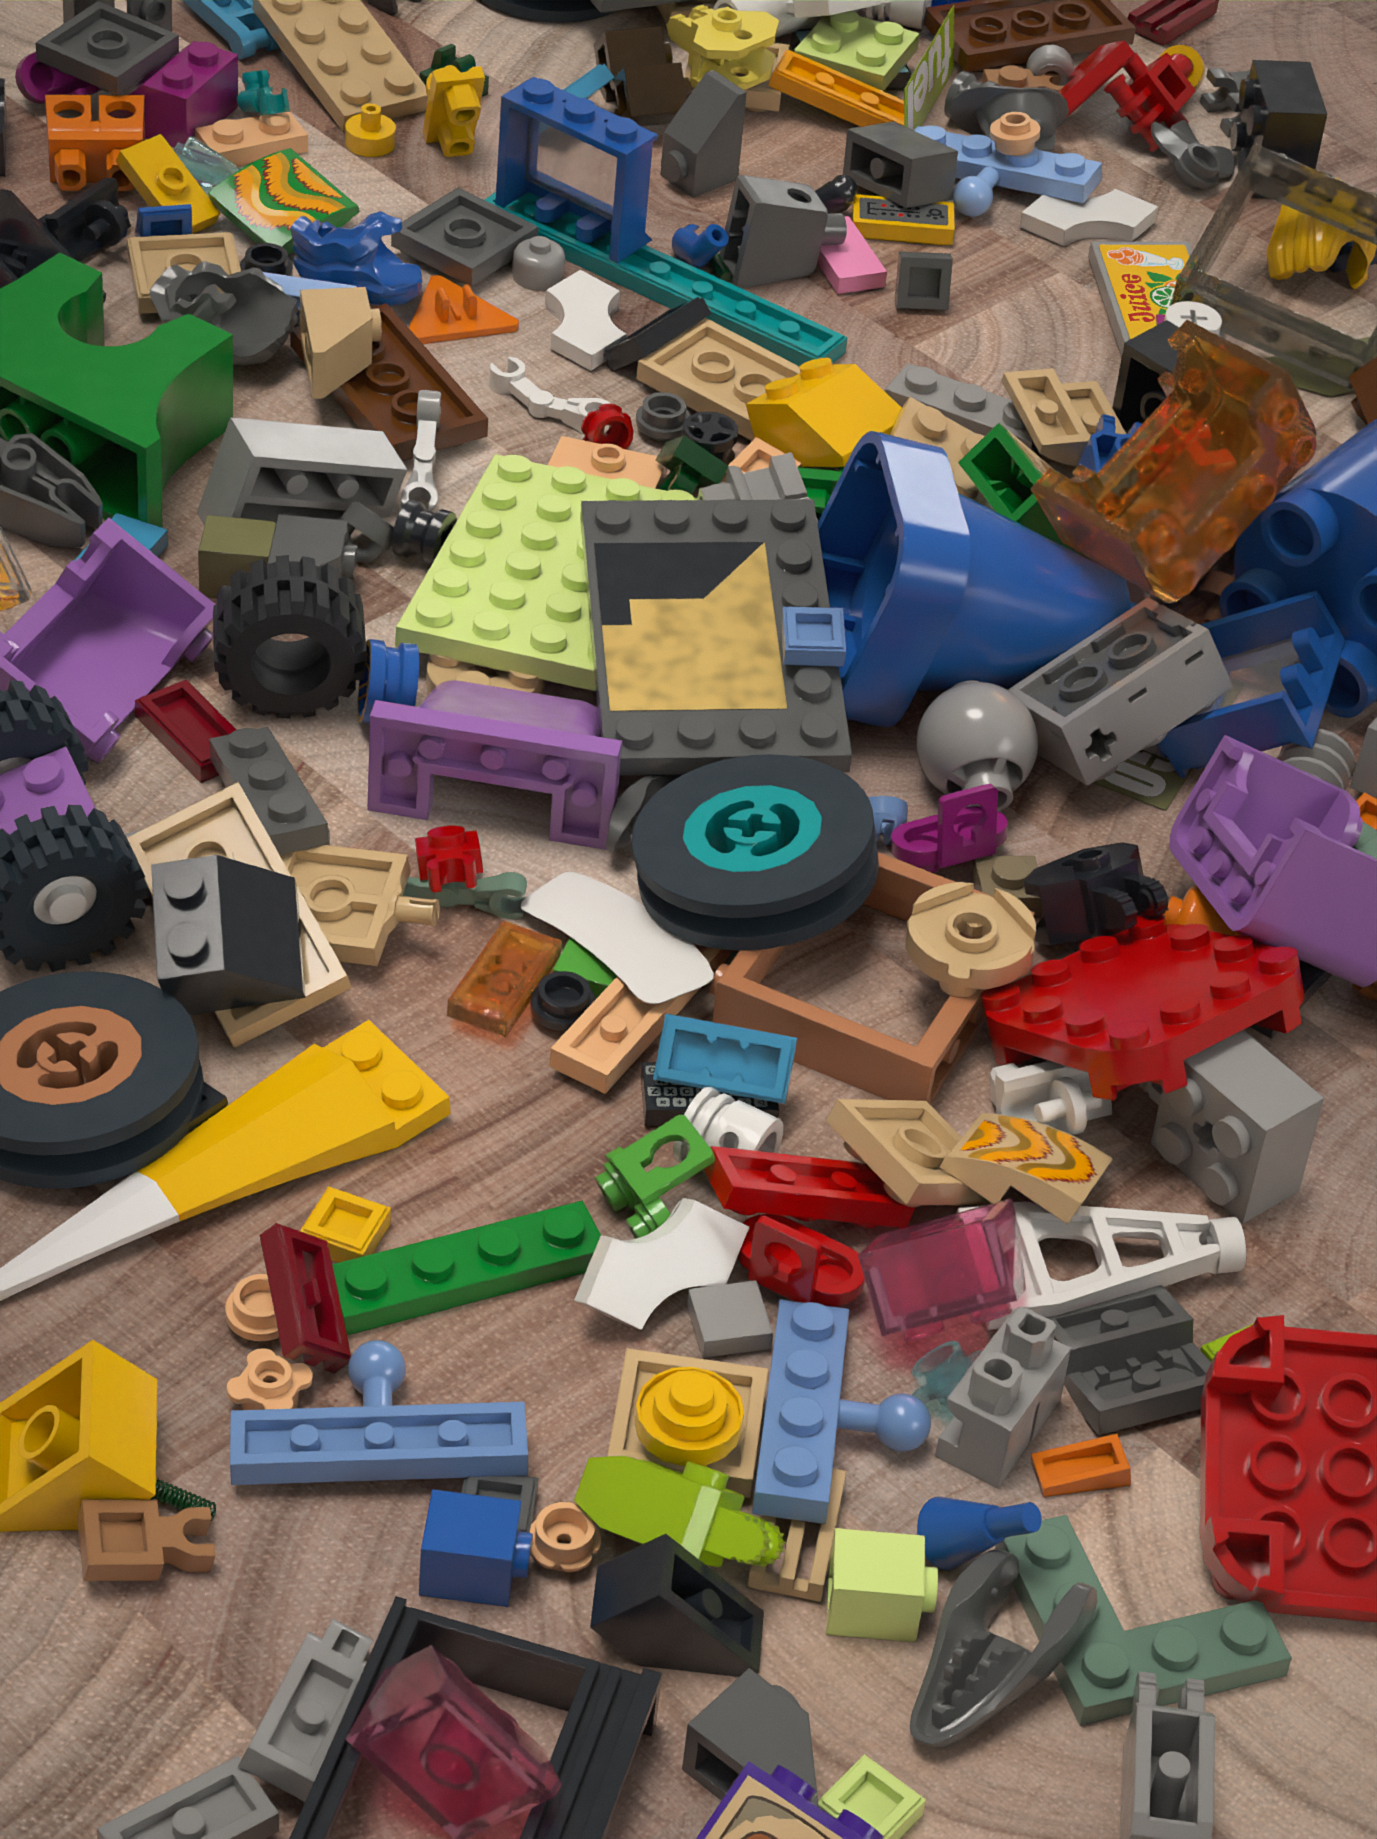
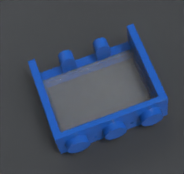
M532 77L501 96L495 204L504 208L530 192L541 198L536 202L535 219L541 223H551L570 211L582 217L576 222L575 237L580 242L591 243L611 231L609 260L619 263L652 241L645 233L652 148L653 142L658 139V134L637 125L632 119L620 117L596 106L589 99L579 98L555 87L548 80Z
M1314 590L1200 624L1209 629L1234 688L1216 699L1214 705L1206 712L1191 716L1168 731L1165 738L1156 744L1161 755L1169 758L1181 778H1185L1190 768L1200 769L1206 767L1224 735L1261 752L1291 743L1313 749L1345 644L1343 635L1318 591Z

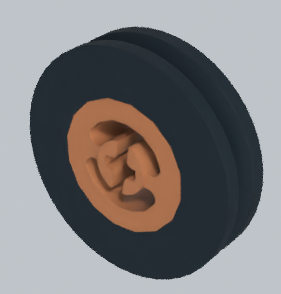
M85 971L53 974L31 979L0 991V1180L33 1188L59 1189L84 1187L131 1174L156 1161L177 1145L188 1133V1123L192 1119L198 1104L203 1101L202 1088L204 1081L195 1025L183 1005L172 995L163 992L161 988L149 982L109 972Z

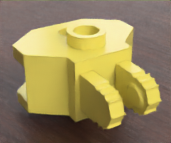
M703 4L692 8L688 18L685 15L677 14L670 17L666 24L671 41L689 53L688 65L691 66L690 82L692 87L695 88L705 73L715 70L743 90L771 78L775 54L766 48L774 45L779 20L769 13L762 11H737L728 6L713 10ZM736 73L744 74L746 76H736Z

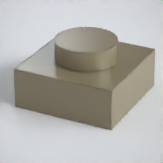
M1004 855L985 856L974 859L971 876L975 890L994 896L995 888L1003 890L1018 898L1030 911L1035 912L1034 916H1042L1043 909L1040 897L1027 895L1023 883L1033 869L1038 867L1035 856Z

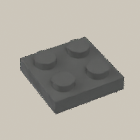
M97 1L36 42L37 61L54 67L64 74L72 75L93 84L105 92H111L116 95L179 53L178 34L100 1Z
M458 187L404 220L401 231L391 234V246L412 256L415 260L426 263L453 277L455 280L472 287L512 261L514 250L519 243L538 236V226Z

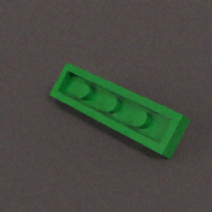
M581 1200L332 1264L346 1333L351 1335L586 1273L601 1234L586 1205Z

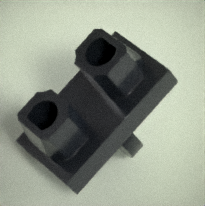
M103 178L86 191L78 192L70 197L65 205L52 214H45L38 219L71 256L79 262L104 245L109 247L117 245L126 237L127 229L131 227L127 209L118 202L117 192L119 186L116 178Z

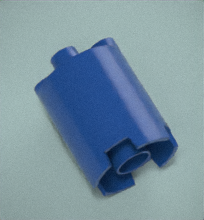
M1377 419L1268 497L1250 513L1241 528L1235 548V580L1224 588L1219 601L1220 612L1223 618L1317 590L1345 639L1343 651L1325 706V710L1343 718L1355 717L1371 704L1377 702ZM1298 656L1278 661L1282 667L1297 663L1302 664Z

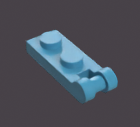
M182 0L229 43L232 53L238 54V59L254 56L257 49L265 48L267 51H272L280 48L252 10L253 0Z

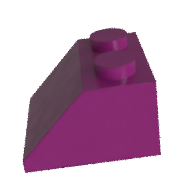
M193 41L172 58L148 73L124 95H144L145 138L150 139L162 134L171 147L188 152L195 146V128L213 125L219 120H224L238 108V54L220 49L213 43ZM114 110L108 113L109 116L120 119L134 115L128 110Z

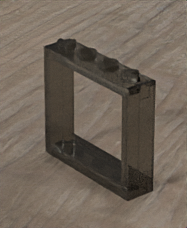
M1254 144L1179 274L1171 305L1186 301L1205 304L1213 308L1221 316L1220 332L1354 391L1349 376L1377 357V326L1368 342L1365 343L1210 275L1208 272L1254 192L1377 245V194L1361 190L1336 179L1327 172L1317 171L1288 158L1282 153L1278 154Z

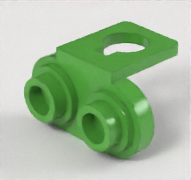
M678 1115L625 1149L619 1146L604 1155L606 1163L602 1165L604 1172L594 1179L603 1196L615 1212L626 1206L630 1211H635L636 1214L625 1221L632 1235L637 1239L655 1231L669 1218L670 1212L660 1199V1196L714 1163L715 1156L712 1149L685 1115ZM672 1141L685 1142L689 1145V1153L680 1164L668 1168L657 1166L649 1172L644 1170L645 1167L653 1163V1156L662 1145Z

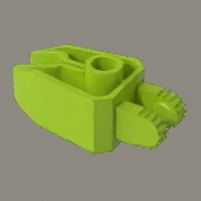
M628 1456L588 1458L574 1501L600 1528L641 1544H645L666 1533L705 1565L715 1567L722 1566L724 1557L730 1560L737 1559L739 1563L760 1564V1566L766 1567L767 1564H774L776 1559H781V1552H785L783 1545L786 1542L783 1541L784 1533H780V1527L773 1526L772 1522L766 1521L765 1523V1520L740 1511L745 1496L726 1489L729 1475L690 1461H687L682 1473L651 1461L639 1460Z

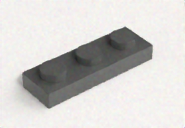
M269 727L258 729L241 728L229 735L209 739L210 760L225 786L229 787L239 782L279 855L329 844L328 823Z

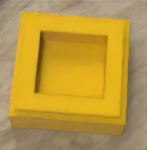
M328 1186L300 1231L328 1241L331 1260L339 1263L371 1255L391 1225V1207Z

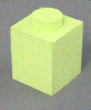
M835 1528L827 1574L826 1635L916 1642L921 1613L935 1612L938 1590V1568L925 1566V1536Z

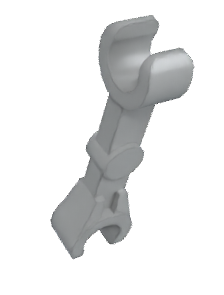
M420 390L418 393L416 420L418 430L416 445L413 449L414 469L402 490L401 508L406 501L412 499L428 502V511L434 513L438 511V493L433 480L432 470L436 462V430L440 426L441 392Z

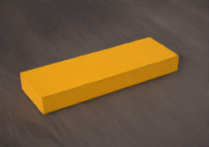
M785 51L770 78L769 87L860 127L893 121L904 126V100L793 51Z

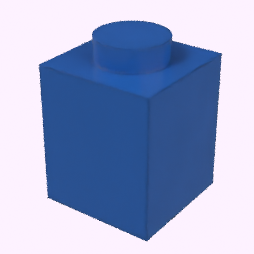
M432 1489L421 1545L419 1596L508 1607L513 1577L527 1579L531 1558L533 1533L519 1531L522 1501Z

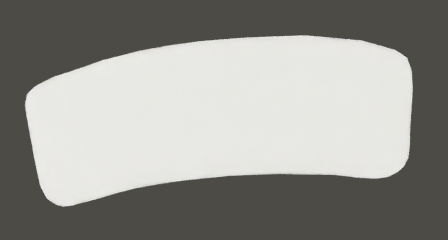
M576 872L562 873L529 894L521 902L523 911L559 929L594 954L628 986L638 999L645 1003L660 1004L705 986L714 979V973L707 959L693 943L683 940L662 928L652 919L642 903L586 875Z

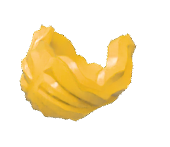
M1320 174L1314 178L1307 177L1303 181L1298 182L1287 192L1266 251L1270 278L1277 280L1288 279L1295 271L1303 273L1308 268L1315 272L1326 271L1336 260L1341 247L1347 242L1354 241L1347 261L1346 272L1350 286L1353 289L1358 288L1368 279V267L1375 256L1377 248V222L1373 216V204L1337 177H1327Z

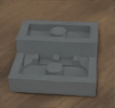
M1162 1285L1057 1316L1046 1317L1054 1321L1057 1326L1054 1340L1071 1348L1064 1386L1082 1415L1098 1435L1201 1409L1202 1391L1206 1373L1211 1362L1193 1343L1194 1319Z

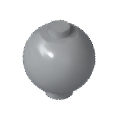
M969 680L957 683L939 695L928 706L918 727L916 747L919 762L925 775L943 794L947 795L985 784H992L998 790L997 811H1001L1011 804L1013 800L1012 792L1026 780L1034 766L1038 751V734L1030 711L1016 695L995 684ZM970 804V805H968V806H966V807H969V806H980V805H978V804Z

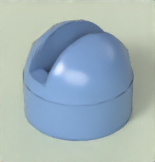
M891 796L868 797L873 809L876 842L879 835L883 834L885 845H890L892 831L897 826L907 822L908 804L900 798Z

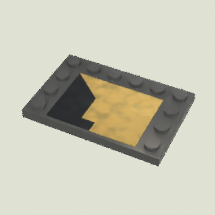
M814 499L581 501L580 522L600 737L622 740L619 776L684 775L694 769L721 760L767 754L803 757L827 764L842 772H850L852 752L839 666L783 665L782 608H830Z

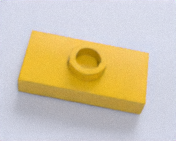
M162 134L119 152L115 162L149 207L191 204L192 234L216 224L221 213Z

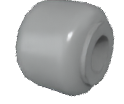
M1044 45L1037 48L1030 55L1027 61V69L1032 71L1033 76H1042L1047 72L1055 71L1061 77V81L1057 86H1064L1070 81L1068 76L1074 72V63L1071 55L1064 48L1057 45Z

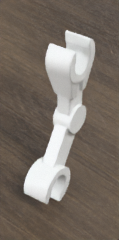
M508 357L507 373L500 371L493 363L490 364L489 384L492 390L504 395L513 394L528 407L529 413L534 417L545 418L549 416L561 419L563 423L582 433L581 425L589 412L599 410V407L603 404H609L608 401L600 398H569L565 400L553 397L550 392L539 389L525 377V364L518 358Z

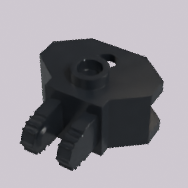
M1125 842L1079 850L1033 869L1023 882L1027 895L1040 897L1044 916L1036 925L1035 942L1047 945L1088 940L1100 936H1111L1134 927L1137 924V916L1155 918L1169 910L1168 899L1170 898L1167 896L1164 885L1159 880L1156 881L1155 878L1151 879L1149 876H1144L1138 845Z

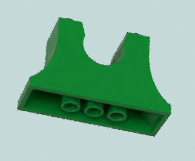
M58 253L21 278L0 288V438L8 442L14 435L34 434L82 472L97 492L103 503L102 519H112L118 513L163 528L162 492L168 481L189 458L225 433L230 417H233V334L191 314H186L159 325L152 334L135 343L121 346H105L102 272L62 253Z

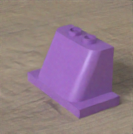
M457 680L445 681L438 684L419 707L375 700L370 714L367 810L428 820L433 806L434 774L552 794L549 841L608 850L605 846L611 814L618 797L622 740L600 737L598 708L592 704L580 700Z

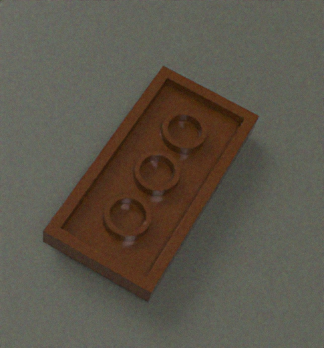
M971 0L927 7L923 24L935 37L954 5V60L966 72H983L984 69L1011 64L1026 65L1030 55L1037 48L1044 45L1060 46L1070 55L1095 51L1100 45L1125 40L1128 45H1132L1136 27L1110 0Z
M387 303L371 307L370 309L379 308L382 327L381 341L372 342V364L330 393L358 428L383 431L402 461L412 459L418 430L416 425L418 393L420 390L441 392L440 426L436 430V451L448 447H457L466 442L488 437V417ZM300 326L293 327L294 331L290 333V347L305 363L300 339Z

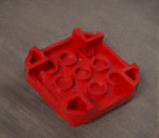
M1163 914L1155 918L1137 916V924L1128 930L1111 936L1088 939L1080 944L1079 951L1060 960H1048L1038 963L1031 968V974L1011 984L1008 983L1000 987L985 989L981 993L995 1061L1000 1066L1011 1063L1018 1065L1037 1056L1088 1072L1092 1096L1095 1098L1114 1101L1118 1091L1132 1084L1148 1081L1162 1085L1163 1093L1167 1094L1188 1085L1183 1060L1252 1025L1287 1034L1302 1024L1299 1008L1303 1003L1305 995L1298 952L1293 947H1272L1253 942L1249 936H1230L1210 931L1203 924H1166Z
M1284 1315L1257 1317L1253 1325L1230 1336L1222 1348L1216 1352L1206 1373L1201 1396L1200 1540L1205 1564L1212 1573V1584L1215 1590L1224 1598L1238 1600L1241 1603L1253 1600L1262 1602L1267 1612L1277 1614L1377 1622V1335L1284 1326Z

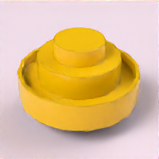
M677 1367L654 1375L641 1387L636 1401L634 1421L639 1440L647 1451L662 1461L683 1467L686 1466L687 1461L706 1466L725 1458L737 1446L743 1426L744 1409L741 1396L728 1380L713 1371L697 1367Z

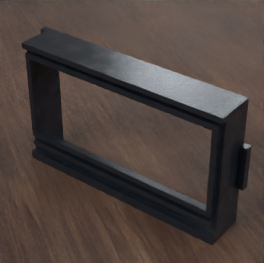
M396 1596L289 1839H328L403 1663L568 1711L520 1839H604L642 1733L652 1736L656 1726L662 1673L643 1668L642 1673L638 1674L575 1654L407 1607V1599Z

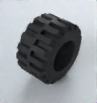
M289 555L276 556V562L266 564L261 559L251 563L250 572L246 573L239 569L230 577V586L221 587L217 594V604L213 607L215 672H218L219 683L224 691L232 690V699L241 706L251 703L252 712L263 716L268 711L277 712V718L290 719V714L302 713L303 718L315 716L316 709L323 707L329 711L338 706L339 696L349 698L356 690V681L363 679L366 671L365 661L367 660L363 602L360 594H355L353 582L347 576L338 578V569L326 563L320 568L315 566V558L302 556L300 562L289 561ZM282 634H301L308 636L307 638L297 641H279L271 639L272 637Z

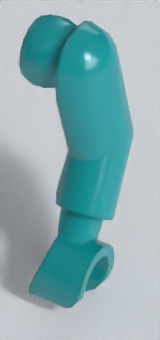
M267 70L242 73L245 91H240L237 97V104L241 111L260 113V116L290 112L287 89L282 88L281 94L274 95L272 94L273 87H269L270 74Z

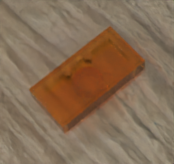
M503 920L449 997L447 1016L507 1037L531 1002V995L541 979L550 974L561 955L562 941Z

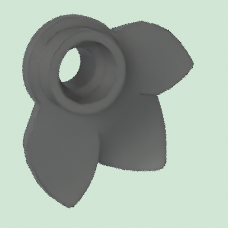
M1181 120L1170 129L1157 122L1152 123L1151 134L1155 143L1162 152L1173 160L1176 174L1186 186L1193 189H1210L1219 178H1229L1233 173L1235 164L1232 151L1222 146L1207 147L1200 144L1186 120Z

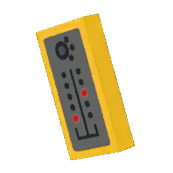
M857 194L853 198L851 220L864 239L953 245L955 231L954 202H937L905 208L882 196Z

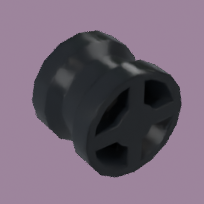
M707 411L695 413L685 420L683 436L685 435L727 465L735 459V453L732 448L737 443L738 426L734 420L726 415Z
M412 499L406 501L394 525L391 545L393 553L405 558L413 554L422 556L426 564L432 565L457 521L456 514L444 509L434 513L428 511L421 502Z

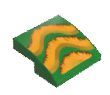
M291 148L272 153L248 164L208 191L209 198L216 208L257 244H277L287 251L288 256L294 252V239L292 238L290 227L300 216H306L312 222L317 219L321 223L327 221L338 228L345 225L360 212L356 203Z

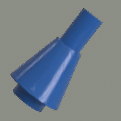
M933 1497L923 1505L919 1513L917 1535L925 1536V1557L938 1569L949 1571L999 1544L1006 1537L1037 1532L1041 1527L1042 1516L1039 1508L1032 1502L1000 1508L996 1505Z

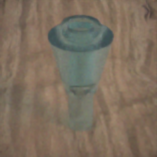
M193 136L188 138L186 144L178 142L174 149V152L201 187L214 188L224 179L240 170V168L236 167V164Z

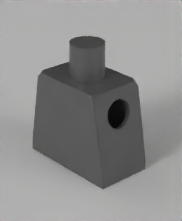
M737 175L725 226L729 239L719 255L732 275L731 281L733 285L739 288H748L809 276L816 269L821 245H839L844 243L847 234L846 220L841 213H828L827 208L814 189L807 184Z

